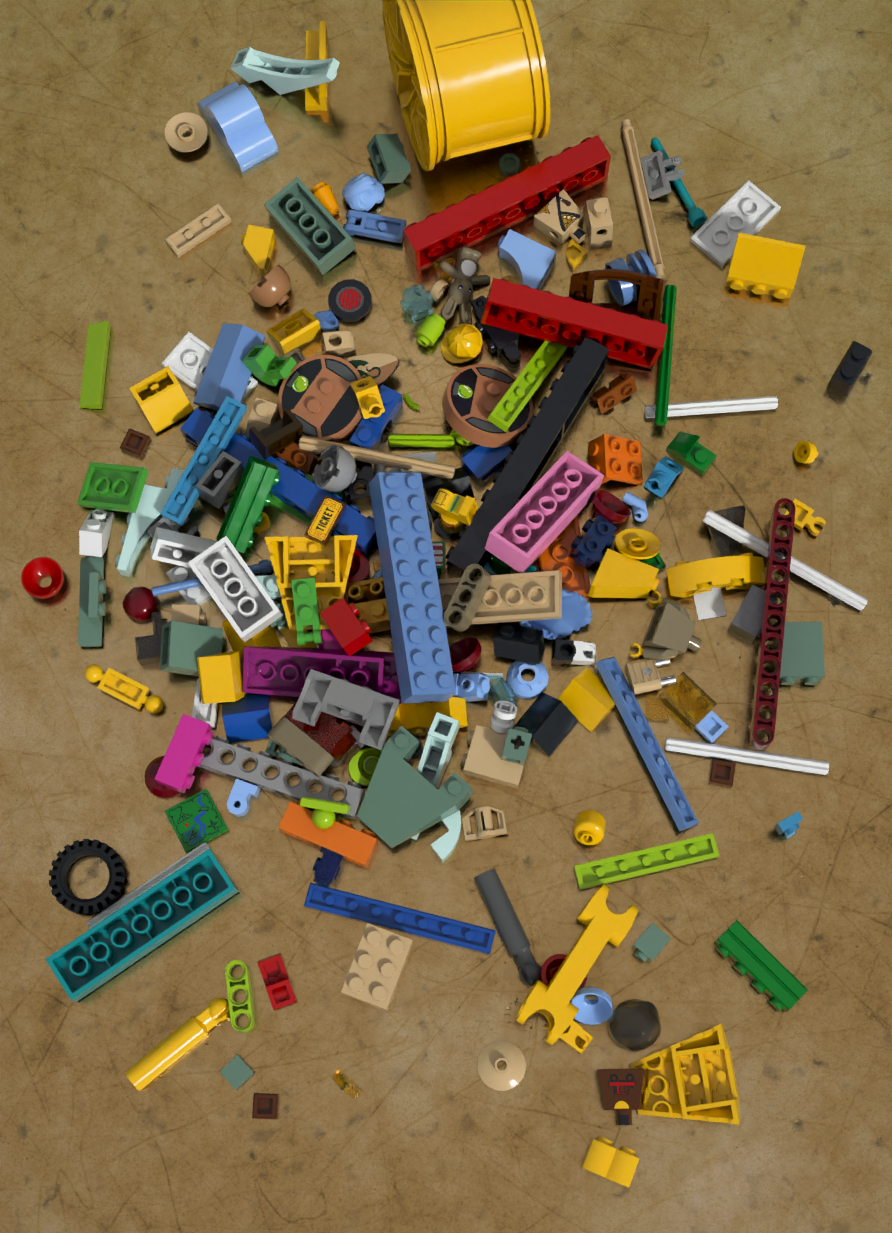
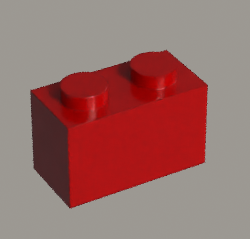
M341 598L322 611L320 615L350 657L373 641L368 634L372 630L364 619L359 621L357 615L360 613L352 602L348 604L344 598Z

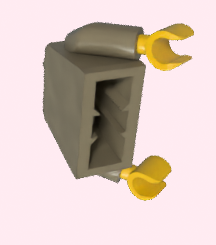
M653 591L651 593L652 597L658 600L652 601L648 599V605L656 609L642 643L646 647L643 649L637 643L631 644V648H638L639 651L637 654L628 653L632 659H638L643 655L644 658L664 660L675 658L678 654L685 653L687 648L697 651L700 647L701 639L692 635L696 624L690 619V615L684 605L666 597L663 599L658 591Z

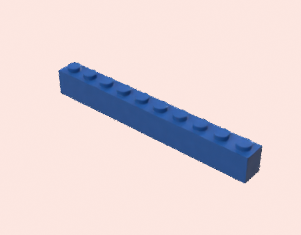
M196 408L180 428L183 437L194 445L199 446L214 416L206 410L202 412ZM234 433L224 450L227 454L241 461L244 469L250 456L275 464L279 470L280 477L277 485H272L270 493L310 520L313 519L325 495L342 502L341 497L333 492L329 494L319 488V486H316L314 480L311 482L306 479V476L300 470H292L287 467V463L281 458L270 456L264 459L244 434L238 435ZM346 504V509L333 535H358L355 548L366 555L377 541L374 518L371 516L367 518L360 514L361 511L352 504L348 506Z

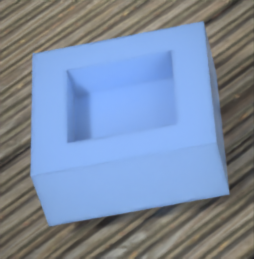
M711 710L695 726V729L712 744L729 726Z

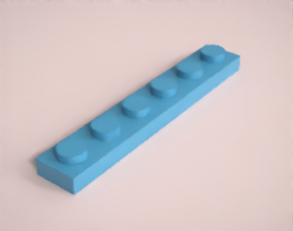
M226 396L160 513L162 517L180 526L184 524L199 497L196 484L226 449L248 409L245 404Z

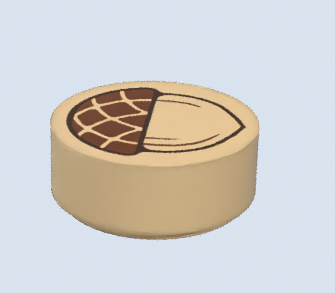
M443 279L438 280L430 290V298L435 302H440L447 295L450 285Z

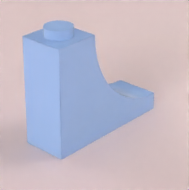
M509 229L506 236L502 235L498 242L499 257L507 261L516 270L522 285L540 290L556 261V251Z

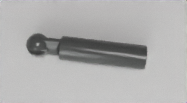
M495 868L481 873L474 878L479 892L509 956H513L519 969L520 979L523 983L533 985L537 980H541V966L533 957L530 950L531 944Z

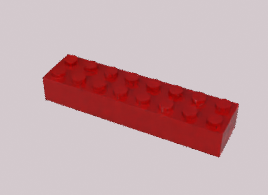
M493 278L480 322L575 348L578 342L582 343L584 338L588 337L609 349L608 358L649 369L654 367L664 348L668 325L662 324L657 320L640 318L635 314L618 312L612 308H603L596 306L594 303L574 300L572 297H563L549 291H541L527 285H518L505 279Z

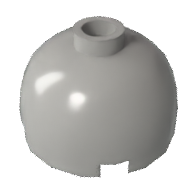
M336 445L328 446L320 456L323 458L321 465L316 464L314 483L323 490L339 492L355 481L357 476L356 463L349 451Z

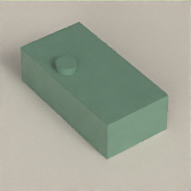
M298 177L264 204L273 220L322 276L356 249L353 239Z

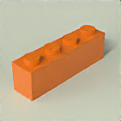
M297 801L296 804L289 802L278 826L281 832L367 868L378 843L377 839L374 838L375 834L366 829H362L361 832L352 828L353 824L342 819L339 822L334 821V824L327 829L317 828L312 821L313 811L309 810L308 807L300 806V801Z

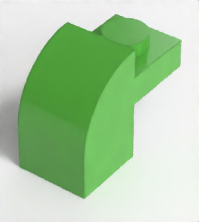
M268 344L254 345L242 360L255 377L271 386H276L281 379L287 378L292 373L293 367L297 364L292 356L277 357Z

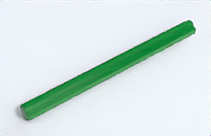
M669 284L664 289L662 324H666L668 327L664 348L659 355L655 424L658 426H665L668 416L677 291L675 285Z

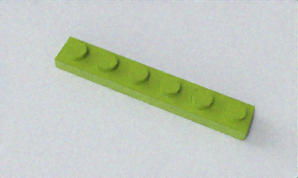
M544 341L487 420L504 432H507L568 347Z
M711 833L575 865L574 870L579 890L718 858L719 852L714 834Z

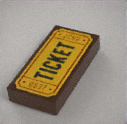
M325 495L304 534L305 537L326 546L346 509V504Z

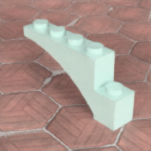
M248 47L238 50L230 69L248 83L262 80L278 94L282 95L333 81L337 75L340 62L335 58L324 60L290 59L267 54Z
M172 468L171 474L166 476L165 488L144 485L136 513L128 514L127 533H123L121 539L122 552L116 557L115 567H117L121 576L130 577L134 563L142 547L150 537L147 530L162 518L160 513L185 470Z
M436 712L429 729L417 771L437 789L452 756L451 747L460 728L459 720ZM420 833L411 837V839L417 841Z

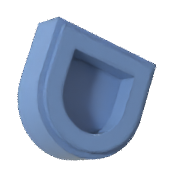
M331 310L317 312L314 315L324 332H334L339 326L338 320Z

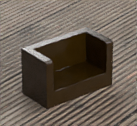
M286 407L283 409V419L260 432L254 426L249 429V440L263 458L266 459L299 440L302 436L303 425L291 410Z

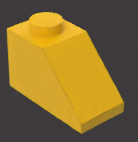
M248 225L247 231L242 233L241 245L244 246L245 254L261 278H264L268 272L276 241L274 229Z

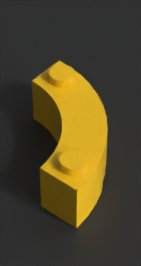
M753 553L709 558L693 562L679 561L675 563L674 567L666 569L670 596L681 598L711 592V587H726V590H750L752 584L757 587L765 585L766 577L763 557L753 556Z

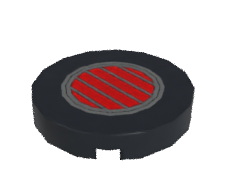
M354 279L343 280L331 288L328 295L329 309L340 321L346 323L357 322L370 312L372 307L371 293L368 287L360 281Z

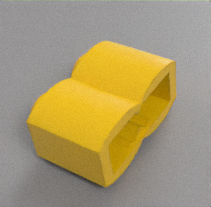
M600 1136L598 1140L591 1139L581 1168L629 1188L640 1160L635 1157L636 1152L623 1146L621 1150L611 1147L613 1142Z

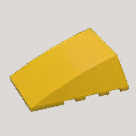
M358 535L331 536L326 546L306 537H265L289 630H297L291 580L306 578L316 579L321 629H330L320 613L341 598H344ZM313 625L304 626V629H313Z
M722 1024L629 1064L630 1068H648L644 1107L641 1110H637L638 1114L740 1125L739 1094L731 1051Z

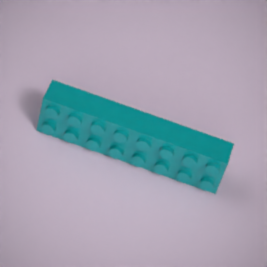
M208 849L45 960L70 1000L77 1002L239 891L214 853Z

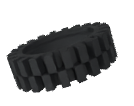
M95 839L73 841L71 846L67 844L63 852L59 851L57 853L58 858L51 863L53 869L49 870V876H51L49 886L52 887L51 892L57 898L56 900L59 904L76 914L97 915V912H102L115 903L117 898L120 899L122 896L121 891L126 886L124 880L127 879V874L124 871L126 868L121 861L120 855L109 845ZM84 856L100 857L109 869V881L105 890L98 896L90 899L75 897L68 888L66 878L70 866L77 859Z

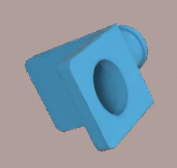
M665 456L657 463L645 482L644 487L662 498L684 467Z

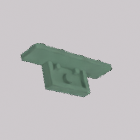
M82 557L80 561L78 645L80 647L102 646L103 616L106 613L105 602H103V594L106 593L103 557Z

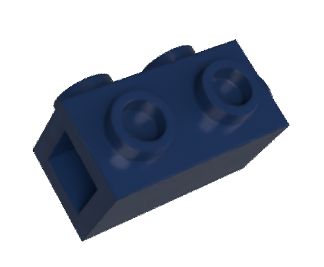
M599 514L593 520L589 518L581 529L584 531L582 536L578 535L572 542L570 547L573 550L569 557L574 559L577 565L586 569L593 563L597 565L604 556V553H602L604 547L608 548L615 539L613 533L617 527Z

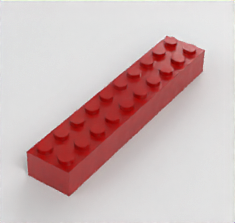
M598 135L592 138H585L580 144L574 147H567L554 157L549 156L535 166L526 167L515 176L510 175L496 185L487 186L484 191L478 194H471L457 204H450L445 210L428 215L425 220L409 224L403 230L405 251L415 269H422L458 251L461 247H466L540 211L562 190H565L570 196L607 178L611 155Z

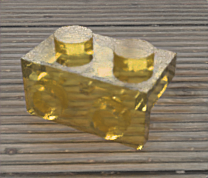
M684 672L677 677L675 684L669 685L658 696L691 730L716 706V702Z

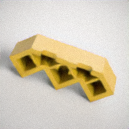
M451 697L446 702L399 704L387 739L401 725L413 736L425 735V733L429 732L436 712L459 720L460 728L468 726L465 698Z

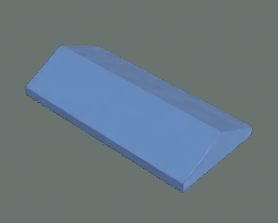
M223 323L193 403L216 411L220 409L226 396L241 403L252 372L242 360L254 345H263L265 335L244 325Z

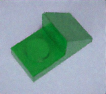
M679 431L666 450L703 475L717 455L698 443L700 436Z

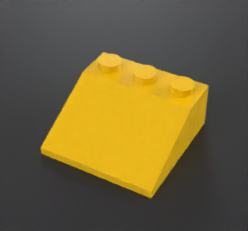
M738 233L729 263L725 286H729L734 290L744 289L759 295L769 294L779 299H790L805 251V245Z

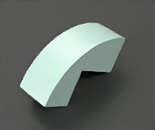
M460 810L440 821L448 832L430 844L431 849L442 863L447 860L458 844L461 833Z

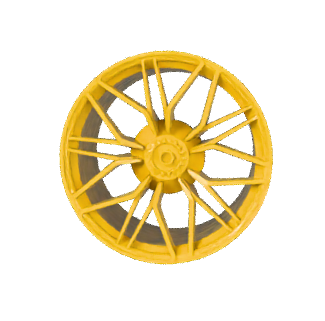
M382 0L384 32L397 95L399 96L401 112L410 142L423 169L426 171L433 170L435 164L439 163L440 160L444 162L451 158L547 136L551 114L549 83L543 46L531 0Z

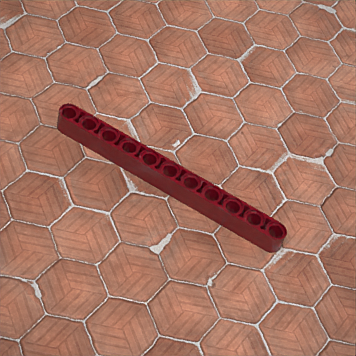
M782 498L776 502L771 515L750 742L754 748L759 750L768 748L775 735L796 511L794 502L787 498ZM785 508L788 510L789 514L782 515L779 513L778 509ZM784 530L787 536L779 537L776 531ZM774 552L783 553L785 559H777L774 556ZM773 574H779V575H781L782 578H783V581H781V582H776V581H774L773 578H772V575H773ZM776 596L780 599L781 603L773 604L769 597ZM767 619H776L779 626H770ZM773 641L777 649H768L765 642ZM763 664H771L774 667V672H766L763 669ZM761 687H769L772 690V695H764L761 692ZM758 710H767L770 713V718H761ZM756 733H765L768 741L760 742L756 737Z

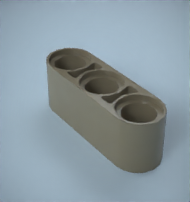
M474 563L467 566L444 613L445 623L458 632L467 630L471 625L491 582V575L479 564ZM481 572L480 579L474 581V576ZM471 593L470 600L464 602V597ZM461 614V620L454 624V618Z
M282 717L267 734L270 739L317 777L334 760L330 753L285 717Z

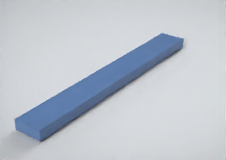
M611 657L599 660L595 664L679 832L699 824L616 658Z

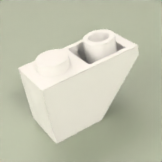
M103 509L90 511L79 530V555L102 557L109 543L113 512H106Z

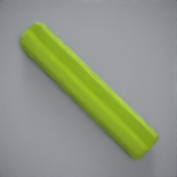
M389 434L388 445L390 447H454L455 437L450 434Z

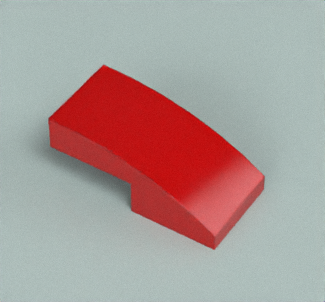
M278 953L257 961L273 1010L296 1002L281 954Z

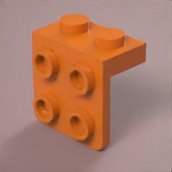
M603 434L588 442L589 465L604 475L601 484L609 480L636 485L642 483V457L639 441Z

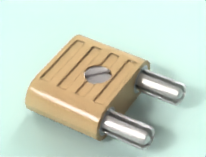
M644 658L625 663L634 695L660 690L662 686L676 683L674 675L660 678L657 667L669 665L670 659L655 660Z

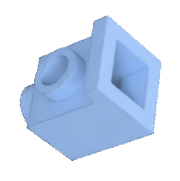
M480 673L453 674L456 694L452 697L465 698L466 702L488 701V692L490 690L489 677Z

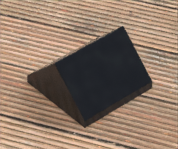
M463 467L455 469L452 479L438 476L422 479L424 495L433 520L438 518L439 513L431 507V503L440 488L446 489L453 494L456 493L464 497L467 495L474 498L469 475Z
M542 692L514 727L527 729L528 733L532 734L531 743L550 757L578 723V719L562 701Z

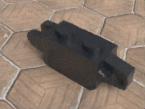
M482 295L474 299L472 307L476 314L475 327L487 339L486 344L490 352H495L498 358L503 356L512 367L519 365L521 353L518 348L520 334L480 323L486 298Z

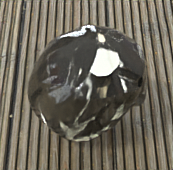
M640 999L625 1000L616 1007L609 1019V1033L612 1039L618 1045L630 1051H640L653 1045L661 1033L658 1010L653 1003Z

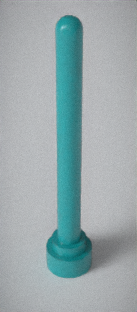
M656 137L652 138L651 144L654 150H660L664 155V159H669L660 140ZM675 168L667 169V172L675 170ZM681 178L672 181L689 211L688 220L691 226L698 227L707 220L704 210L696 207Z

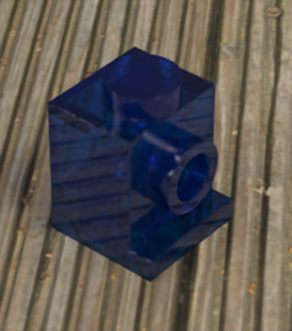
M321 847L320 853L323 856L322 858L318 857L315 861L313 871L316 872L313 881L326 887L327 883L334 885L345 859L344 856Z

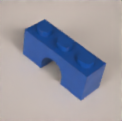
M381 385L379 393L385 412L379 417L362 418L349 440L350 445L377 450L381 443V436L385 426L389 421L393 422L403 405L402 394Z

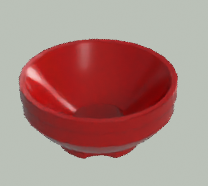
M39 557L31 560L24 567L21 582L23 588L31 596L45 599L59 592L64 582V574L62 568L55 560L48 557ZM46 575L50 576L52 579L51 584L48 587H41L39 585L40 578Z

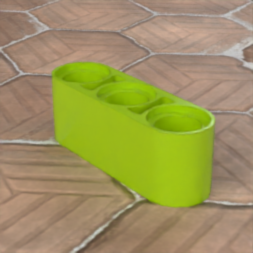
M233 960L227 964L225 969L230 1021L235 1030L246 1033L253 1029L255 1025L250 971L248 966L242 961ZM235 966L243 967L244 972L240 978L232 977V969ZM238 990L246 992V999L241 1003H236L234 995ZM247 1014L249 1023L246 1027L240 1028L237 1025V1019L240 1015Z

